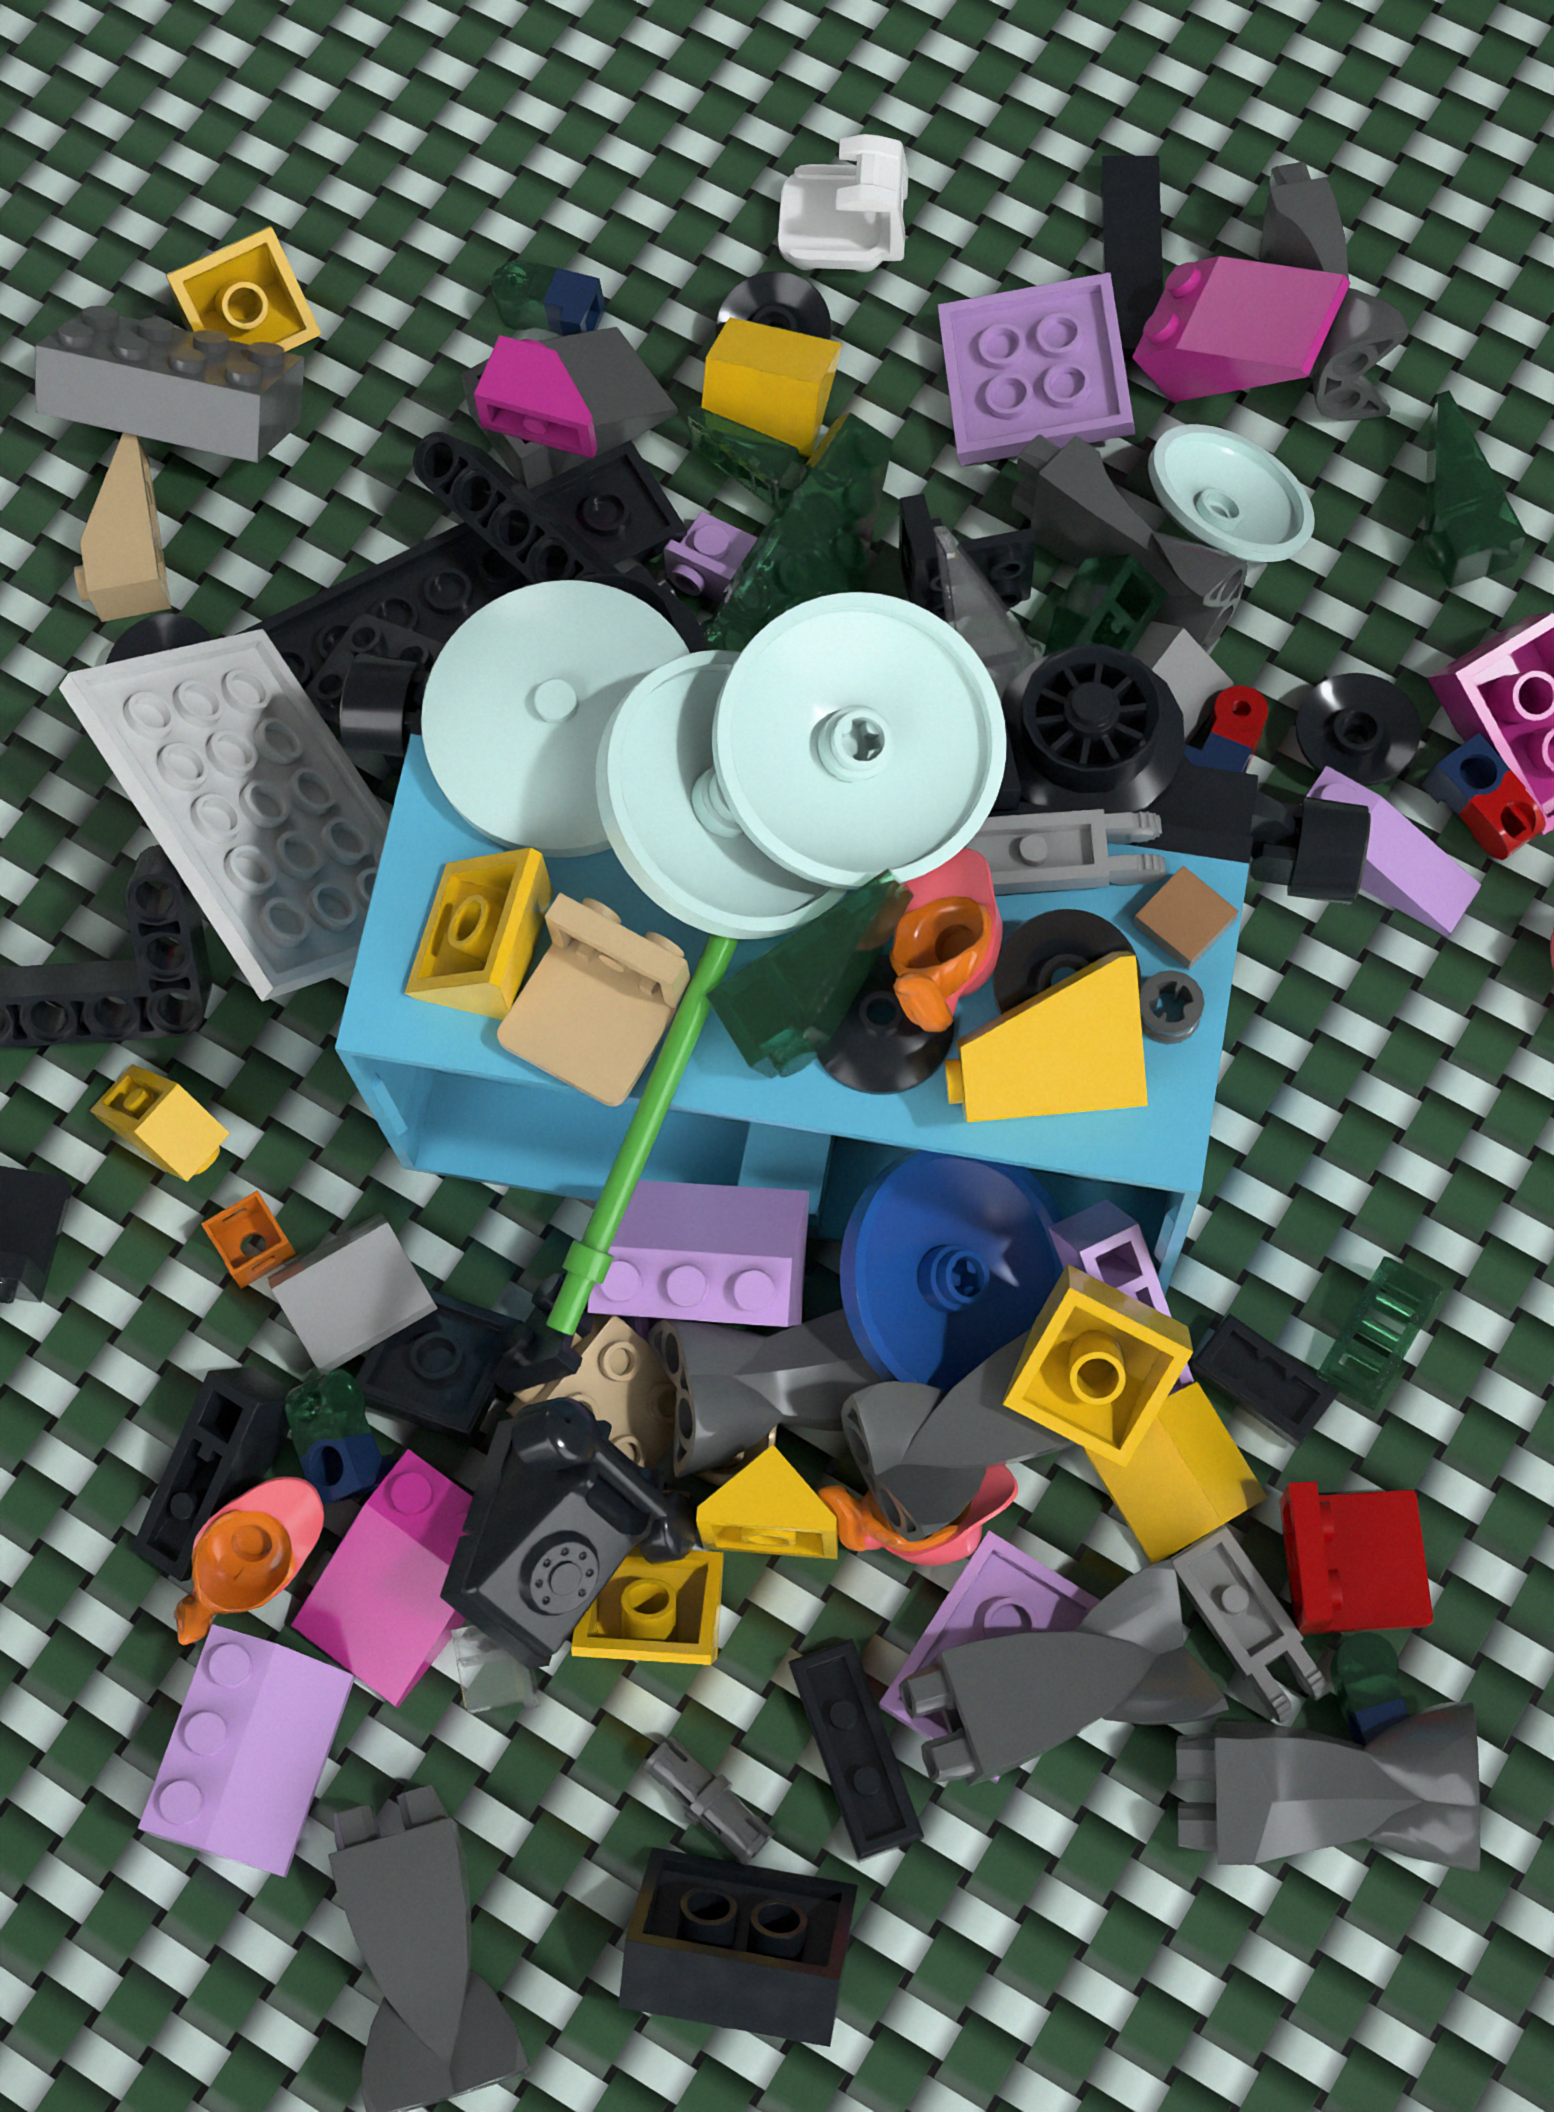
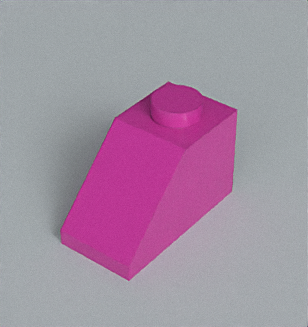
M499 335L474 392L481 428L594 459L597 443L592 415L557 351L549 349L542 343L532 339L516 340Z

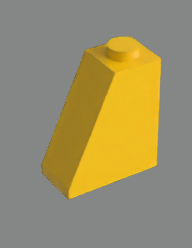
M1128 950L1114 951L957 1039L958 1059L944 1061L948 1104L962 1103L963 1115L967 1122L1148 1106L1136 955Z

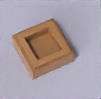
M1182 866L1135 915L1133 925L1189 970L1236 921L1239 911L1185 866Z

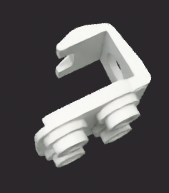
M869 134L840 138L839 160L857 161V165H801L795 168L794 174L784 182L781 191L778 245L781 255L787 262L801 270L822 268L853 269L858 272H869L874 270L882 261L903 260L905 248L903 202L907 199L908 166L901 141Z

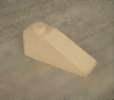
M122 433L81 537L80 546L83 565L74 567L75 581L82 602L91 600L101 622L172 608L149 458L140 436Z

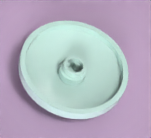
M560 580L542 582L509 592L493 600L466 620L446 643L431 670L424 693L421 716L422 739L431 771L444 795L460 816L479 833L512 850L531 847L542 853L543 857L555 858L586 856L611 849L612 846L601 820L595 785L597 754L603 731L619 702L634 686L656 668L668 661L690 654L674 627L660 613L637 597L614 587L587 581Z
M849 592L818 597L787 610L765 626L747 644L730 668L718 696L712 726V750L715 771L725 802L741 829L764 854L786 870L806 880L840 889L869 890L895 886L918 878L944 864L969 843L989 815L1000 789L1006 761V729L1001 702L985 665L973 648L950 625L933 613L896 597L877 593Z
M711 650L683 655L656 668L634 686L619 702L603 731L597 754L595 785L599 812L608 840L617 858L639 888L657 905L682 922L704 932L735 939H762L791 932L829 910L849 889L824 886L786 870L764 854L741 829L726 804L720 789L712 750V726L718 696L730 668L741 652Z

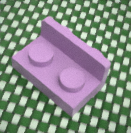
M702 511L681 543L669 540L663 549L667 578L678 589L692 596L702 594L722 604L725 610L732 616L743 621H751L753 619L765 626L778 616L805 573V562L803 559Z

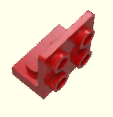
M1317 1481L1288 1484L1279 1500L1293 1623L1301 1635L1426 1628L1433 1622L1417 1495L1413 1490L1319 1495Z

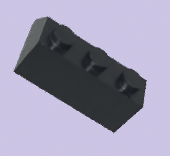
M652 1847L625 1939L618 2007L646 2012L652 2015L715 2025L727 2029L774 2036L795 2042H806L830 2047L840 1999L858 1885L752 1865L744 1866L741 1863Z

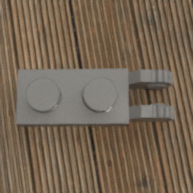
M1104 809L987 817L978 832L963 847L976 850L986 858L991 871L995 895L1109 887V882L1119 886L1144 885L1146 883L1152 884V882L1164 879V876H1166L1165 860L1160 855L1144 853L1141 855L1108 856L1107 841L1119 845L1131 844L1132 842H1148V840H1155L1156 837H1160V834H1162L1160 815L1149 813V811L1104 814Z
M1223 1524L1171 1558L1176 1569L1178 1584L1243 1680L1249 1678L1254 1692L1275 1721L1282 1724L1294 1716L1290 1700L1265 1667L1282 1655H1284L1290 1670L1296 1677L1302 1690L1309 1694L1314 1701L1329 1693L1325 1678L1321 1675L1301 1644L1304 1638L1227 1526Z

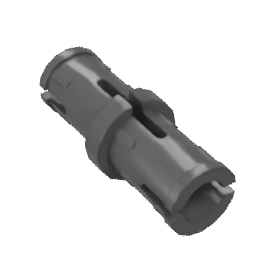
M674 1735L669 1737L666 1743L663 1742L645 1763L643 1770L650 1774L660 1785H663L688 1810L685 1813V1817L694 1826L701 1823L744 1866L763 1849L775 1833L770 1826L768 1827L757 1815H754L730 1791L732 1783L723 1774L716 1777L695 1759Z

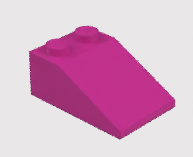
M1223 256L1183 263L1176 266L1168 276L1165 283L1166 288L1153 315L1144 326L1142 338L1132 358L1172 402L1308 377L1351 282L1343 274Z
M1554 611L1523 618L1427 677L1452 725L1464 742L1480 733L1525 785L1526 791L1535 800L1545 817V829L1538 835H1545L1554 829Z
M409 1449L366 1501L291 1624L296 1631L396 1708L401 1705L466 1620L465 1617L441 1599L440 1594L459 1537L466 1535L462 1532V1528L473 1499L471 1495Z

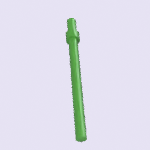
M711 933L708 937L582 1240H573L562 1267L568 1270V1273L546 1325L568 1335H574L595 1282L603 1284L614 1259V1256L608 1253L739 939L721 937Z

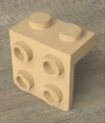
M559 893L544 916L553 943L514 1002L510 1013H507L497 1030V1037L500 1045L508 1052L599 1102L615 1107L626 1100L670 1029L691 980L687 960L683 959L684 952L666 937L650 931L642 937L620 925V917L604 904L591 898H584L580 904Z
M594 1313L596 1317L591 1333L583 1339L575 1333L571 1348L583 1358L576 1374L515 1392L514 1395L517 1397L506 1411L514 1417L518 1410L527 1405L557 1397H570L584 1403L595 1415L596 1420H606L612 1425L608 1440L628 1458L641 1467L653 1469L674 1442L677 1387L663 1369L650 1345L617 1315Z

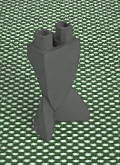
M1304 162L1272 168L1269 182L1271 187H1269L1259 251L1260 262L1343 274L1349 280L1346 238L1337 202L1327 177L1311 179L1307 165ZM1348 288L1313 365L1312 383L1317 409L1321 415L1339 421L1361 420L1390 415L1391 408L1387 400L1363 375V373L1388 355L1408 336L1409 330L1404 316L1390 303L1357 289Z
M1041 434L1037 435L1018 456L1016 470L1026 477L1018 484L1014 491L1011 505L1032 519L1030 529L1034 530L1036 544L1051 555L1088 575L1127 588L1145 591L1151 621L1183 627L1207 653L1224 631L1238 606L1247 576V562L1227 551L1213 549L1175 536L1154 532L1118 493L1105 472L1098 450L1077 436H1074L1062 449Z
M844 1309L801 1323V1325L790 1327L769 1337L720 1324L682 1319L661 1320L647 1332L650 1347L671 1381L677 1387L673 1461L676 1478L694 1476L719 1467L759 1442L779 1423L823 1431H843L841 1411L844 1402L851 1394L868 1386L884 1382L873 1371L858 1348L849 1328Z
M1032 1328L994 1352L947 1393L944 1390L923 1383L887 1381L855 1392L844 1402L841 1411L843 1431L853 1458L883 1515L891 1527L906 1541L917 1542L939 1531L956 1519L979 1491L987 1471L986 1468L1040 1457L1078 1444L1003 1405V1398Z
M1171 1558L1154 1563L1127 1578L1096 1604L1074 1631L1019 1633L973 1641L940 1651L928 1666L907 1676L899 1684L901 1698L906 1712L911 1719L941 1710L949 1731L948 1735L926 1741L921 1746L922 1758L930 1781L937 1783L965 1778L968 1787L1001 1776L1076 1736L1101 1718L1108 1721L1144 1725L1177 1724L1207 1720L1219 1716L1229 1709L1225 1696L1197 1660L1184 1647L1177 1575Z
M1448 1702L1427 1707L1388 1727L1366 1746L1308 1729L1244 1721H1217L1216 1733L1202 1732L1178 1736L1177 1780L1216 1781V1803L1179 1802L1178 1845L1200 1851H1216L1218 1865H1255L1366 1838L1368 1841L1405 1857L1465 1871L1479 1872L1480 1870L1479 1759L1473 1702Z
M432 1785L404 1792L397 1796L405 1831L381 1838L374 1807L370 1804L334 1814L337 1852L328 1854L336 1889L355 1941L381 1992L385 1996L372 2022L362 2065V2096L366 2112H408L514 2079L531 2070L528 2056L515 2023L492 1987L475 1970H471L472 1934L467 1856L460 1826L451 1817L448 1818L447 1810L436 1788Z

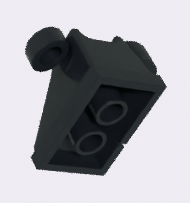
M557 1397L527 1405L518 1410L514 1418L498 1422L462 1528V1532L466 1535L459 1537L440 1594L441 1599L528 1670L549 1666L552 1655L559 1651L627 1555L637 1544L646 1561L651 1565H660L683 1560L691 1552L696 1540V1516L689 1498L676 1491L662 1493L666 1480L665 1473L661 1469H648L634 1463L608 1440L612 1425L606 1420H596L595 1415L584 1403L570 1397Z

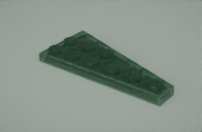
M851 412L835 419L805 465L807 472L796 489L788 492L778 508L781 512L773 524L762 531L722 592L723 601L712 618L703 621L700 626L708 642V651L742 652L747 644L765 626L787 610L822 596L860 592L894 440Z

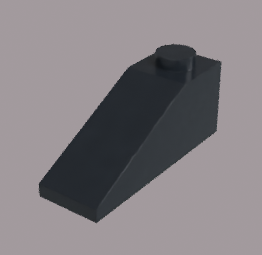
M256 1367L208 1371L131 1549L180 1582L188 1581L192 1576L193 1566L191 1558L195 1537L207 1521L228 1502L259 1484L279 1456L304 1398Z

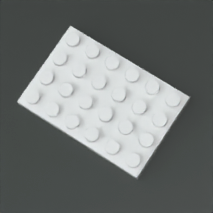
M259 629L69 672L59 687L60 691L261 1001L354 970L390 819L265 631Z

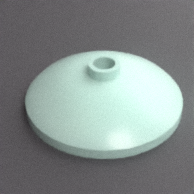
M1188 424L1166 431L1152 449L1149 456L1148 470L1153 489L1161 506L1182 530L1202 545L1227 551L1246 562L1264 563L1282 561L1295 556L1310 539L1314 530L1315 518L1307 493L1297 478L1282 462L1256 443L1222 428Z

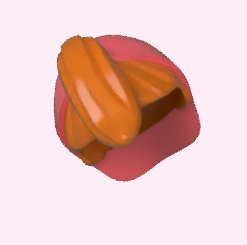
M962 848L955 856L941 866L918 878L907 881L900 914L894 922V941L889 958L893 969L899 977L896 978L893 988L907 1017L911 1022L919 1025L927 1032H942L952 1024L958 999L973 994L988 981L995 970L1002 948L1003 922L996 904L991 871L986 858L976 850Z
M1005 1465L986 1468L987 1471L979 1491L964 1511L939 1531L917 1542L906 1541L891 1527L876 1503L870 1489L861 1500L851 1495L842 1486H825L819 1489L817 1494L836 1516L838 1539L848 1549L862 1552L885 1548L895 1556L912 1564L938 1566L954 1563L966 1558L977 1549L982 1537V1524L1005 1510L1014 1501L1018 1494V1484L1013 1474Z
M289 1476L267 1480L251 1488L241 1496L232 1499L201 1528L194 1539L191 1558L194 1589L189 1595L178 1602L174 1611L178 1642L180 1644L187 1645L201 1640L208 1635L213 1624V1615L242 1613L260 1608L278 1595L292 1581L315 1547L324 1523L323 1504L319 1493L311 1483L298 1477Z

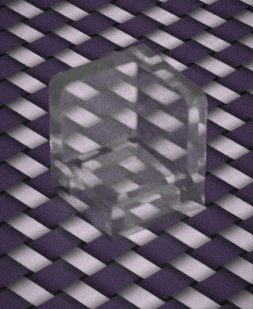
M475 1625L451 1630L464 1706L468 1712L475 1713L520 1702L523 1703L527 1710L541 1707L534 1669H527Z

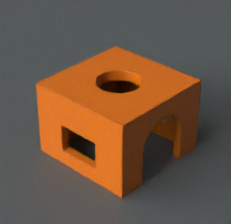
M258 1190L201 1223L241 1289L297 1256ZM245 1207V1209H243L242 1211L223 1221L227 1217L231 1216L232 1214L236 1213L237 1211ZM252 1234L261 1235L265 1239L263 1252L254 1257L244 1255L241 1250L243 1240Z

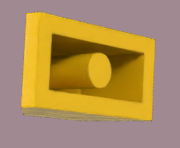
M134 1064L127 1068L89 1110L100 1121L164 1171L186 1182L193 1175L204 1172L213 1164L219 1155L220 1144L230 1134L178 1083Z

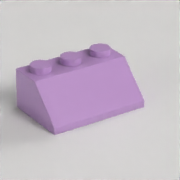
M638 1180L608 1253L614 1256V1259L603 1284L595 1282L588 1299L587 1313L781 1327L801 1325L810 1191Z
M212 1624L138 1828L159 1839L286 1878L355 1676L279 1644Z

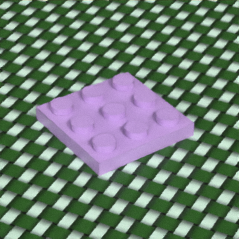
M1110 272L938 305L955 442L960 466L1019 456L1021 451L1039 434L1061 448L1074 436H1077L1086 443L1135 435Z

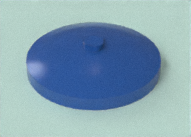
M919 1149L896 1159L886 1166L863 1191L850 1216L843 1238L840 1258V1287L845 1315L854 1340L865 1360L884 1382L923 1383L944 1390L947 1393L994 1352L1033 1327L1036 1318L1064 1271L1048 1228L1063 1219L1046 1189L1025 1167Z

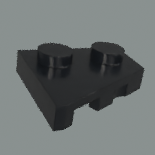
M554 1273L541 1283L531 1299V1302L535 1305L525 1323L518 1325L509 1333L500 1346L499 1354L503 1358L490 1376V1379L508 1395L576 1374L581 1366L583 1358L571 1348L575 1333L582 1339L591 1333L596 1316H594V1313H587L588 1301L574 1335H568L546 1325L567 1273L562 1275Z

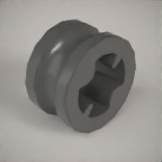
M1174 970L1158 972L1149 977L1141 987L1139 1000L1142 1032L1154 1042L1166 1045L1181 1043L1190 1038L1199 1026L1205 1004L1203 991L1197 982L1187 974ZM1159 994H1174L1173 1003H1176L1179 997L1185 1000L1187 1004L1182 1009L1180 1021H1165L1166 1013H1163L1160 1018L1154 1015L1152 1011L1157 1007Z

